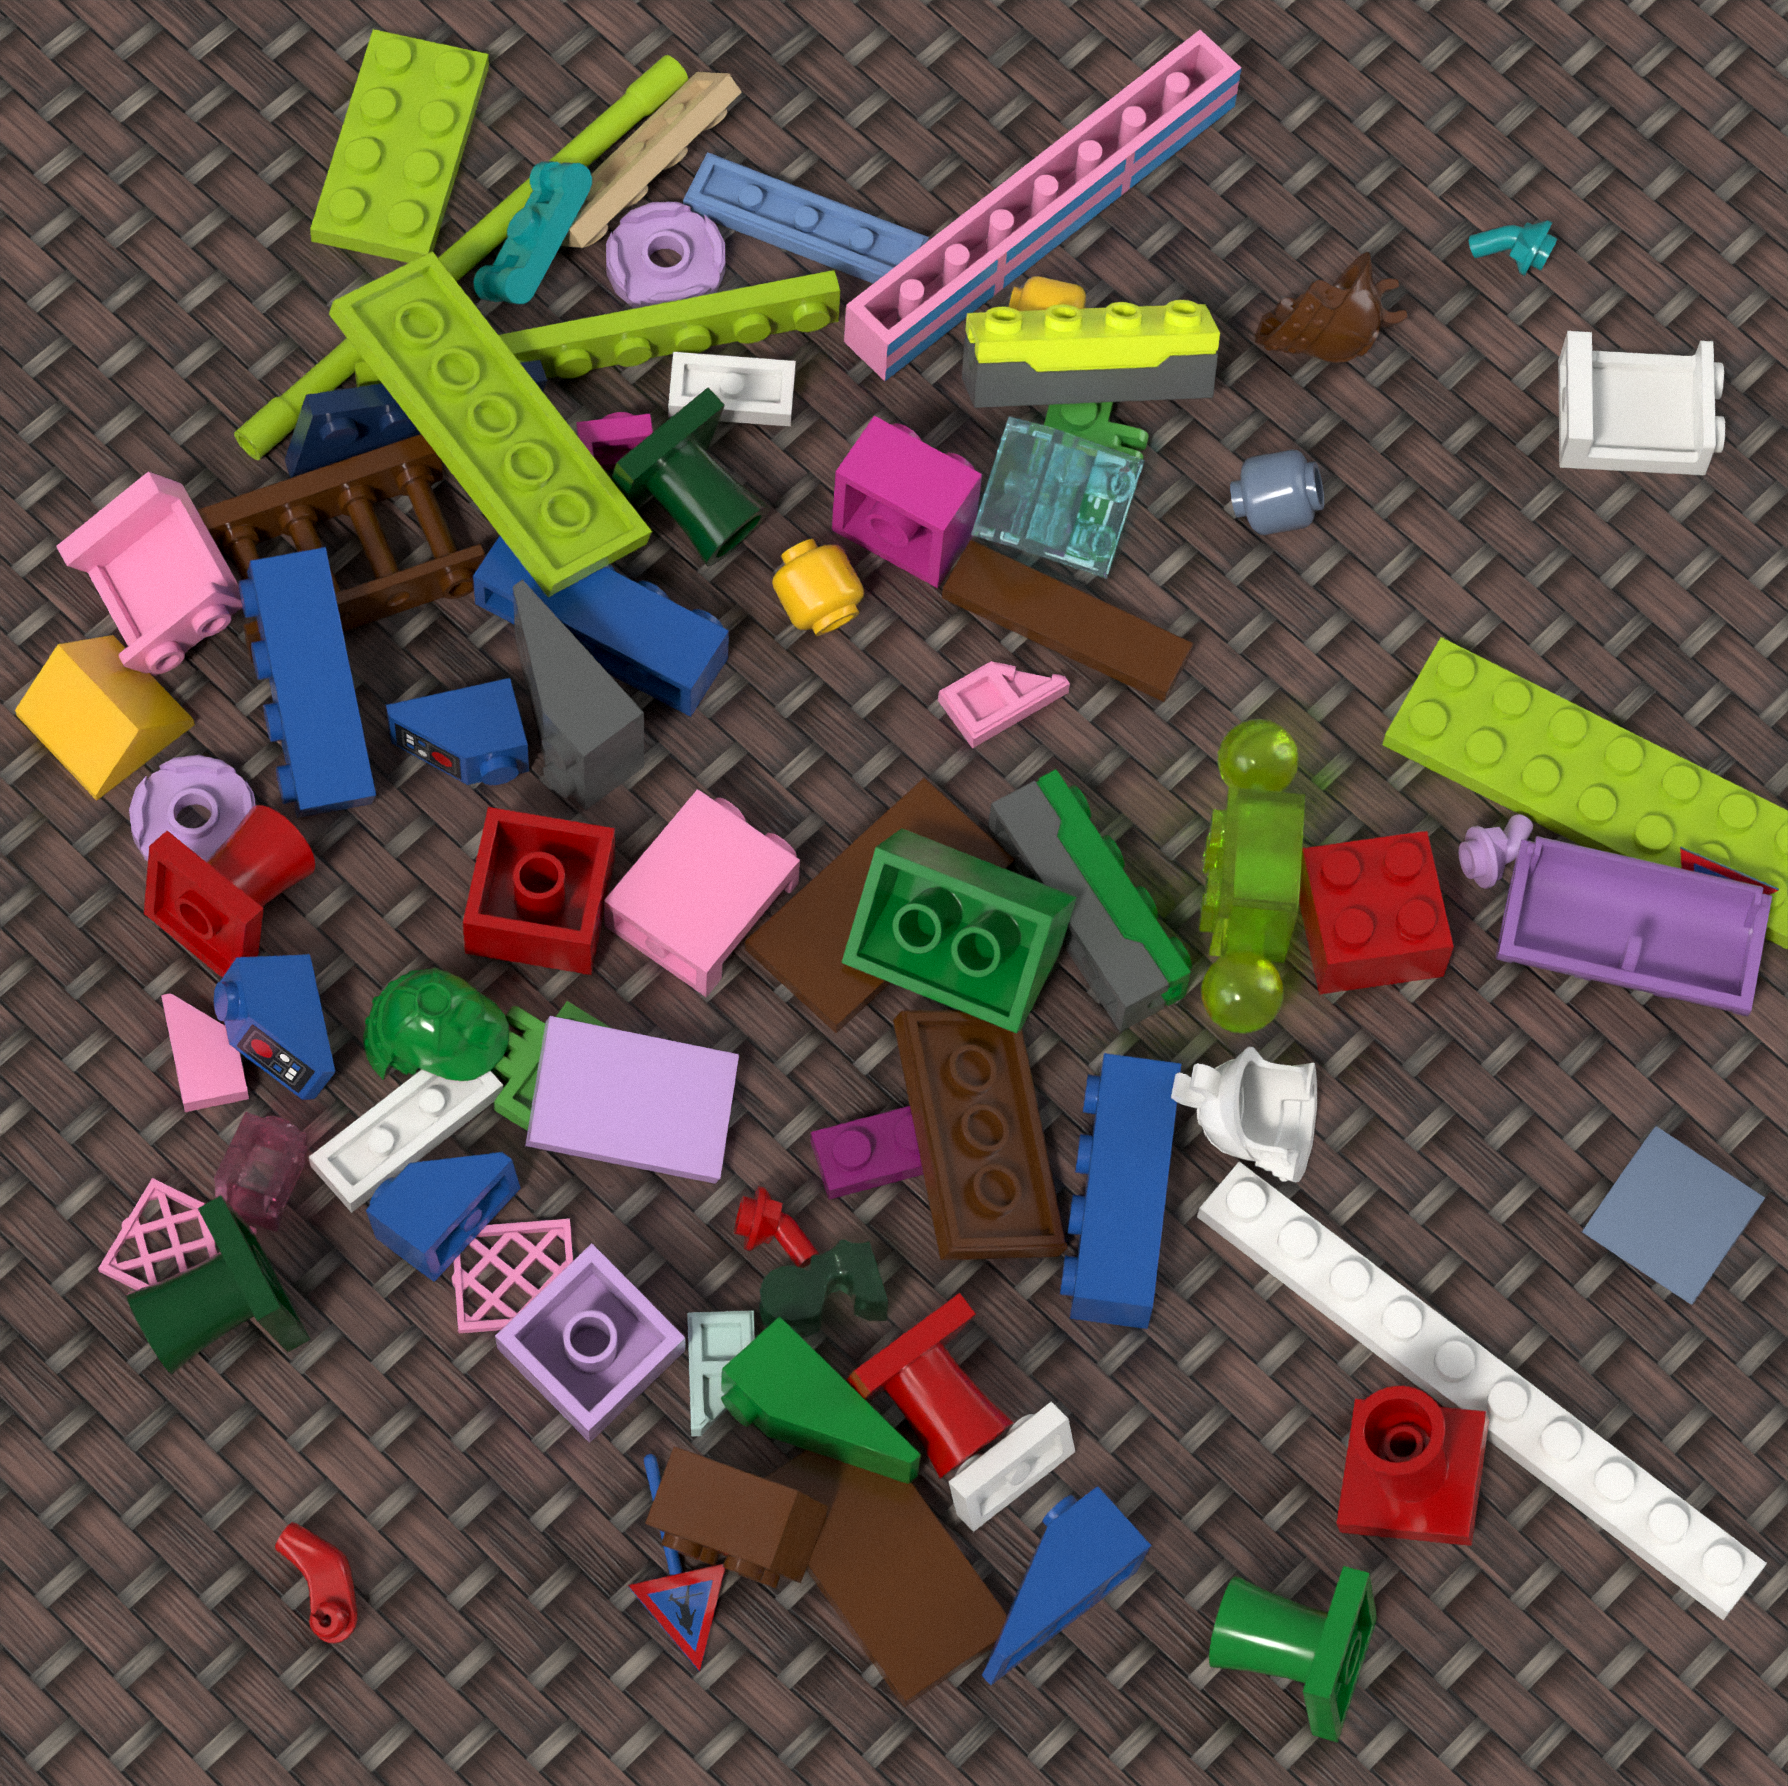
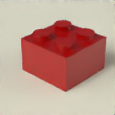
M488 807L463 918L465 954L591 975L604 917V900L609 893L615 864V828Z
M1427 831L1302 848L1294 881L1319 995L1444 977L1454 946Z

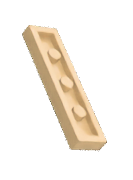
M696 72L591 174L592 186L561 246L584 248L601 239L608 230L607 223L619 211L641 200L648 191L647 184L659 172L681 161L688 152L686 146L699 133L714 127L724 119L727 114L726 107L742 93L729 73Z

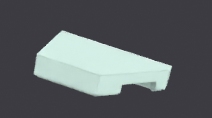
M754 1311L687 1313L691 1437L702 1436L727 1410L721 1400V1397L724 1395L721 1391L722 1368L755 1339Z

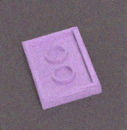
M549 1016L545 1023L525 1146L716 1184L721 1177L739 1054Z

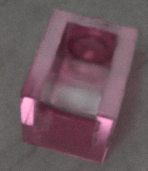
M245 1112L214 1177L216 1198L221 1195L244 1221L277 1232L284 1208L307 1161V1133L299 1131L294 1124L277 1116L262 1118Z

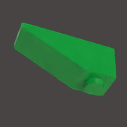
M780 1316L722 1368L721 1391L724 1393L721 1397L722 1403L729 1413L742 1425L749 1427L754 1423L767 1437L909 1484L918 1476L921 1454Z

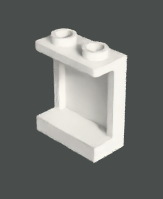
M1567 331L1558 360L1559 467L1705 475L1713 453H1721L1725 441L1724 416H1715V399H1720L1723 391L1724 367L1723 363L1714 362L1713 341L1700 340L1696 354L1693 356L1592 351V332Z

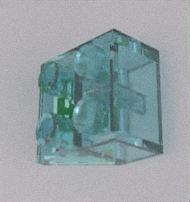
M1009 416L971 535L1107 578L1145 460L1052 427Z

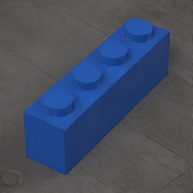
M499 536L473 575L475 604L514 624L513 586L523 579L609 675L690 717L728 660L729 631L723 627L717 618L700 609L690 611L669 600L666 593L656 585L646 581L636 583L615 572L611 564L547 597L502 537Z
M326 547L251 560L247 571L249 579L239 581V591L245 618H257L261 641L251 642L257 679L269 678L274 703L264 704L263 707L270 742L281 740L286 765L276 766L282 803L294 802L297 818L370 805L373 803L376 793Z
M1104 1053L1100 1076L1087 1075L1082 1113L1095 1114L1092 1135L1080 1134L1075 1173L1087 1174L1085 1196L1072 1195L1067 1231L1069 1234L1080 1235L1077 1257L1065 1255L1060 1295L1072 1296L1069 1319L1148 1329L1154 1303L1177 1102L1171 1098L1175 1074L1181 1072L1180 1063Z

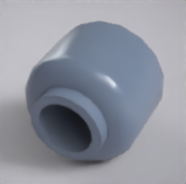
M1291 449L1249 457L1242 465L1241 480L1231 481L1230 484L1232 506L1236 517L1246 516L1249 525L1259 535L1304 529L1313 522L1315 511L1324 509V492L1319 467L1316 461L1307 462L1306 458L1298 450Z

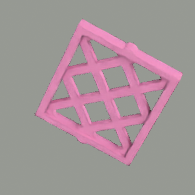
M152 1178L129 1218L122 1222V1229L99 1266V1272L138 1290L157 1283L152 1267L153 1263L175 1257L179 1271L183 1272L187 1270L183 1254L207 1247L209 1257L217 1254L216 1243L198 1210L205 1203ZM166 1197L192 1210L171 1215ZM158 1199L164 1218L140 1225L139 1217L148 1202ZM198 1218L204 1238L180 1245L175 1225ZM250 1226L253 1233H255L256 1235V1228ZM167 1228L172 1247L149 1254L143 1235ZM135 1237L141 1257L117 1264L115 1257L124 1242ZM144 1266L149 1285L124 1272Z
M570 1219L486 1225L476 1237L503 1236L490 1250L474 1238L469 1246L483 1258L469 1273L461 1268L460 1255L454 1260L452 1284L456 1290L458 1333L502 1330L518 1314L500 1300L514 1283L532 1296L523 1306L525 1308L573 1262ZM548 1232L536 1246L521 1235ZM557 1236L565 1242L566 1260L561 1266L543 1253ZM511 1240L529 1253L515 1269H512L497 1256ZM535 1260H538L553 1273L539 1290L522 1277ZM490 1263L507 1276L493 1293L475 1280ZM468 1287L486 1300L472 1317L464 1312L463 1293ZM493 1307L508 1318L481 1321Z

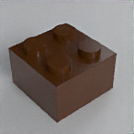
M674 1446L645 1524L665 1533L661 1542L662 1546L712 1566H716L721 1554L726 1556L723 1568L777 1589L781 1577L801 1584L829 1507L795 1489Z

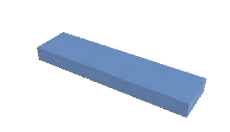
M708 152L683 199V204L690 206L691 212L699 214L702 218L706 215L717 224L873 284L929 241V237Z

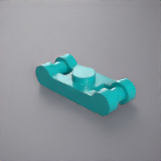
M541 161L533 167L530 174V185L533 191L524 208L518 211L510 221L507 228L508 237L493 265L481 267L475 274L474 290L480 299L489 302L504 301L509 304H525L531 300L590 192L592 176L585 165L580 163L561 164L553 161Z

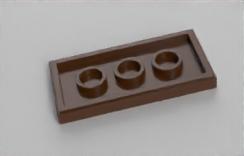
M925 778L918 782L745 941V950L835 1033L840 1031L890 984L888 981L841 963L876 846L903 828L1006 870L1012 871L1014 869L1015 859Z
M960 1010L901 1011L893 1019L940 1260L1059 1257L1068 1246L1023 1030L1021 1029L1018 1033H1014Z
M805 1450L764 1477V1479L800 1491L829 1507L806 1570L904 1708L994 1648L1007 1614L911 1482L906 1484L809 1450Z

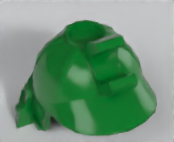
M439 968L411 970L395 981H390L381 994L373 998L369 1016L365 1019L366 1027L362 1037L366 1058L382 1080L385 1079L393 1067L405 1075H408V1073L414 1075L420 1068L447 1080L470 1081L490 1072L503 1058L509 1042V1023L505 1014L496 1003L478 992L476 988H473L464 979L447 971L439 970Z

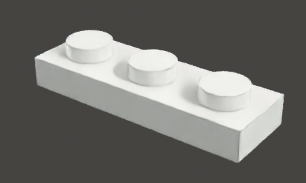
M421 1069L310 1155V1166L352 1213L369 1200L385 1180L391 1177L396 1178L409 1163L419 1161L492 1104L503 1090V1084L491 1071L475 1080L454 1081Z

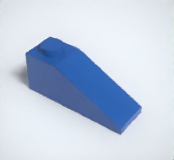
M1098 1486L1079 1501L1073 1495L1065 1497L1043 1518L1042 1522L1047 1528L1035 1549L982 1674V1677L990 1686L1138 1571L1148 1553L1151 1544Z

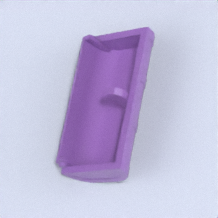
M1536 836L1535 842L1521 840L1506 899L1496 960L1572 975L1579 979L1599 981L1652 993L1663 998H1674L1727 1010L1734 1014L1748 1017L1753 1005L1772 896L1763 894V887Z

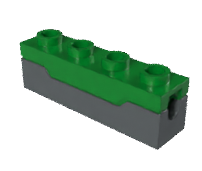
M1057 769L1040 777L1037 782L1034 780L991 803L988 831L995 842L1015 859L1014 871L1017 874L1077 897L1062 944L1118 1030L1122 1032L1164 1009V1006H1170L1183 999L1187 992L1192 962L1182 942L1175 936L1168 938L1156 920L1158 919V911L1148 891L1141 885L1134 887L1124 872V859L1115 841L1109 835L1101 837L1090 821L1091 810L1081 790L1076 785L1068 787Z

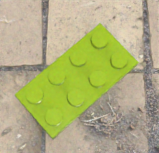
M372 30L310 228L311 242L407 263L434 251L488 73L489 54Z

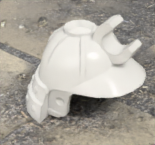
M1248 1047L1236 1059L1229 1060L1215 1069L1197 1063L1193 1067L1192 1077L1180 1072L1175 1074L1171 1098L1182 1105L1197 1108L1198 1124L1203 1127L1204 1133L1211 1144L1223 1153L1245 1160L1256 1161L1255 1166L1264 1168L1266 1171H1272V1175L1279 1177L1281 1181L1286 1182L1289 1180L1296 1183L1301 1180L1307 1167L1314 1138L1317 1112L1315 1063L1293 1066L1270 1063L1263 1060L1254 1047Z

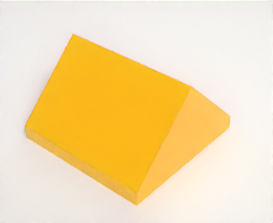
M114 635L58 644L15 709L16 716L96 801L195 725L194 719L150 673H143L124 667L118 655L125 647Z

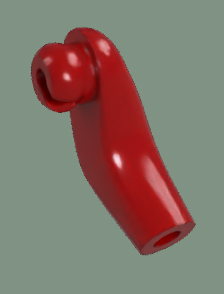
M291 1522L279 1536L275 1544V1550L295 1565L307 1581L311 1610L309 1623L313 1633L327 1643L343 1642L354 1632L358 1621L354 1584L348 1559L336 1546L303 1526Z

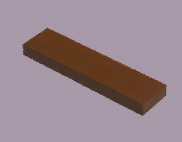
M972 540L967 544L942 590V599L1163 702L1166 701L1192 653V642Z

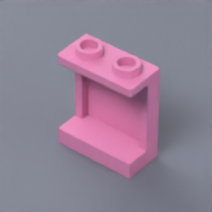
M149 471L56 546L67 566L87 572L128 645L118 655L124 667L143 673H150L153 676L166 673L177 667L183 661L184 653L203 638L215 635L225 629L231 622V616L242 608L239 585L183 484Z
M697 789L604 900L605 927L707 997L722 979V963L778 895L783 890L791 893L798 885L800 859L797 858L794 849L784 839L773 833L763 835L746 823L744 815L732 803L719 797L713 800Z

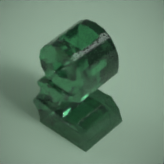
M842 1239L827 1252L820 1255H812L810 1270L808 1271L793 1265L780 1266L770 1271L763 1279L760 1288L759 1311L760 1319L765 1328L780 1316L801 1338L818 1333L824 1315L826 1299L832 1292L840 1290L850 1296L854 1315L867 1321H887L888 1298L870 1241L851 1243Z

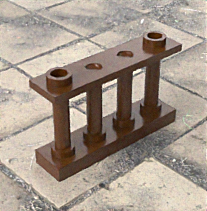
M422 434L197 510L221 554L233 557L242 580L249 579L247 571L250 561L260 559L255 547L258 543L285 534L292 537L297 552L323 548L314 526L319 522L342 514L350 516L376 580L341 591L330 566L343 632L443 597L457 599L474 591L473 575L485 559V553L481 544L458 551L431 487L434 483L443 480L442 460ZM401 494L409 497L435 558L402 571L398 568L373 508L375 503ZM257 620L243 625L247 652L251 663H254L251 642L261 641Z

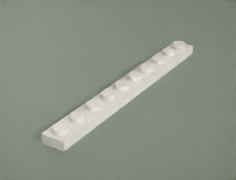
M1241 1162L1236 1164L1199 1208L1197 1218L1441 1405L1448 1408L1486 1411L1489 1418L1488 1441L1722 1620L1727 1617L1767 1563Z

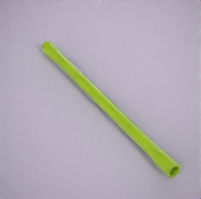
M664 55L626 89L625 94L549 161L561 164L580 163L588 167L642 118L653 114L688 81L684 68L673 57ZM530 177L438 257L456 282L508 237L507 228L510 221L518 211L524 208L533 191L530 185ZM347 338L342 341L287 391L269 401L234 432L237 442L249 456L255 460H260L295 429L307 394L334 391L355 372L354 363L364 361V359Z

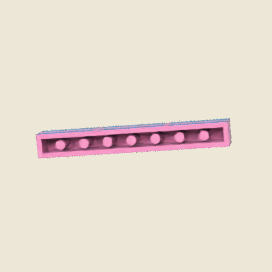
M1201 30L1197 31L846 305L844 342L884 381L888 380L963 321L967 313H973L1235 107L1242 68Z

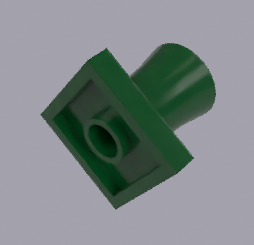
M709 387L616 463L611 480L634 509L654 495L688 536L707 567L716 564L737 548L761 524L771 509L768 504L736 481L706 452L725 407V404Z
M221 1195L198 1208L220 1252L170 1278L126 1294L127 1301L139 1327L156 1356L171 1375L201 1350L253 1317L287 1353L311 1340L255 1233Z

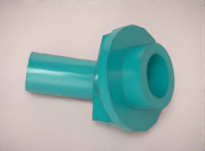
M1545 220L1535 224L1527 222L1524 227L1507 225L1470 235L1469 246L1474 258L1512 249L1509 256L1515 259L1519 274L1525 276L1530 266L1540 271L1542 270L1558 238L1548 234L1553 222Z

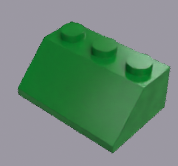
M901 828L875 848L841 963L1018 1033L1022 1029L1059 956L1077 897Z

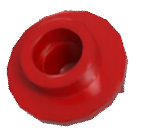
M758 1186L754 1198L742 1196L736 1216L734 1234L745 1236L744 1250L752 1251L763 1243L769 1244L773 1237H775L799 1270L807 1267L818 1258L819 1252L797 1222L790 1215L781 1212L783 1203L774 1201L765 1187Z

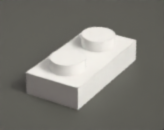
M673 352L668 417L671 418L709 387L725 404L719 421L791 427L796 361Z
M1052 1402L1035 1415L1029 1414L1020 1418L1010 1428L1004 1439L985 1454H977L966 1460L958 1469L955 1477L949 1481L956 1514L973 1532L1075 1453L1069 1419Z

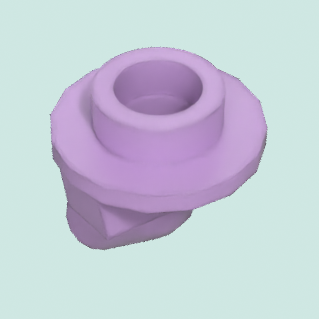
M1514 815L1510 818L1504 831L1500 827L1484 829L1480 826H1474L1468 829L1465 842H1462L1459 846V860L1465 876L1468 879H1474L1481 888L1487 889L1494 886L1497 880L1502 879L1505 865L1517 857L1521 840L1527 841L1533 830L1531 820L1523 815Z

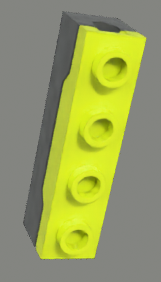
M1174 300L1164 306H1137L1127 302H1116L1108 305L1106 308L1085 309L1058 304L1050 306L1046 310L1018 311L1010 307H994L986 312L967 313L965 331L967 335H965L962 380L974 408L1213 398L1218 357L1216 351L1219 347L1220 332L1206 304H1197L1188 300Z

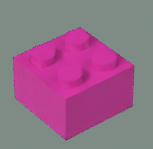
M873 416L835 472L832 531L938 588L975 534L982 474L975 471L972 464L962 456L950 452L944 454L922 442L920 437L910 428L898 423L889 424Z

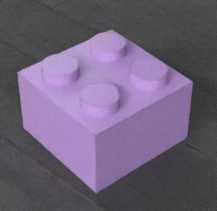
M592 1243L495 1335L497 1349L589 1443L685 1351V1337Z

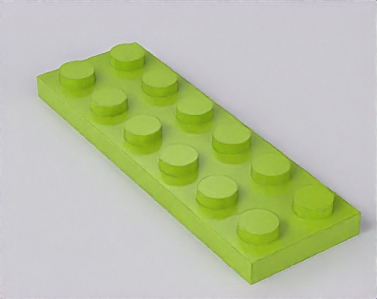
M433 251L333 301L329 312L330 317L547 597L558 593L647 544L652 533L651 529Z

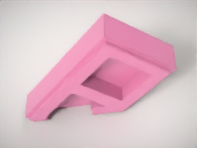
M991 661L940 690L938 702L973 749L1068 694L1070 683L1065 676L1053 674L1052 678L1020 672L1016 671V666Z
M171 993L161 995L185 1112L249 1099L240 1052L229 1045L225 1025Z

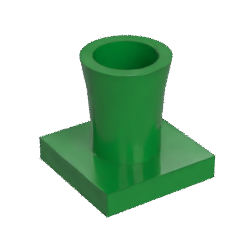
M1343 1566L1328 1612L1276 1595L1238 1576H1234L1224 1593L1214 1624L1209 1651L1210 1667L1256 1672L1304 1683L1303 1695L1312 1735L1338 1743L1377 1621L1370 1573Z

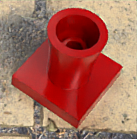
M263 805L253 806L233 833L206 861L167 830L149 845L144 914L223 978L237 957H258L263 906L283 891L312 875L315 871L314 855L303 835L286 817L276 810Z
M960 1293L855 1369L846 1380L867 1402L886 1390L922 1443L939 1479L959 1467L1014 1424L1004 1412L985 1396L945 1348V1345L952 1341L976 1315Z
M1409 1386L1386 1387L1374 1392L1365 1400L1355 1399L1336 1523L1339 1532L1472 1546L1489 1426L1487 1412L1439 1407L1428 1394Z

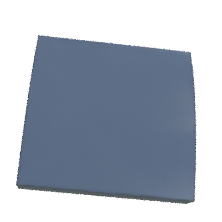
M1655 1126L1597 1208L1582 1233L1693 1306L1727 1253L1731 1251L1766 1198Z

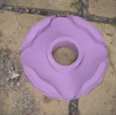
M652 202L628 212L620 220V225L614 230L613 234L611 232L606 243L607 277L615 293L634 309L717 293L725 275V242L716 224L706 215H704L703 219L699 214L691 212L690 206L678 202ZM671 249L679 253L682 260L672 267H660L655 265L649 257L657 250Z
M201 755L173 758L159 765L160 770L154 772L148 779L146 776L135 789L129 808L133 840L144 859L148 862L149 845L168 830L206 861L233 833L249 810L256 806L254 793L247 781L245 783L243 778L236 774L235 769L223 760ZM197 804L210 810V819L198 828H186L176 821L178 813L188 805Z

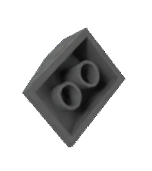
M522 579L513 586L515 643L545 762L543 772L548 782L560 796L567 798L572 795L586 811L644 768V712Z

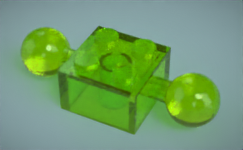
M1252 719L1239 723L1225 735L1220 744L1217 763L1220 775L1228 786L1224 809H1212L1209 836H1206L1203 856V874H1207L1205 894L1202 893L1198 929L1199 932L1210 933L1208 955L1220 956V958L1209 967L1203 978L1201 999L1207 1015L1215 1024L1227 1031L1239 1034L1252 1033L1264 1028L1274 1020L1280 1011L1283 1003L1284 987L1278 970L1271 962H1285L1299 906L1306 794L1283 792L1291 784L1297 773L1299 755L1292 736L1279 724L1264 719Z

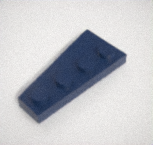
M541 361L520 363L543 392L548 380ZM382 383L307 394L285 457V463L290 478L420 435L421 433Z

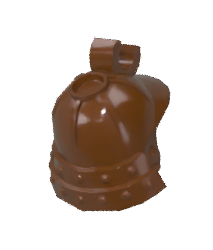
M1365 252L1344 270L1333 286L1323 280L1313 281L1308 290L1296 300L1290 297L1281 299L1273 313L1270 311L1262 316L1255 334V343L1264 346L1268 351H1283L1284 353L1290 352L1296 355L1303 353L1307 356L1332 363H1343L1357 356L1362 357L1375 342L1380 327H1392L1408 317L1406 310L1389 312L1381 304L1382 294L1400 287L1397 279L1387 278L1373 284L1371 255L1369 252Z

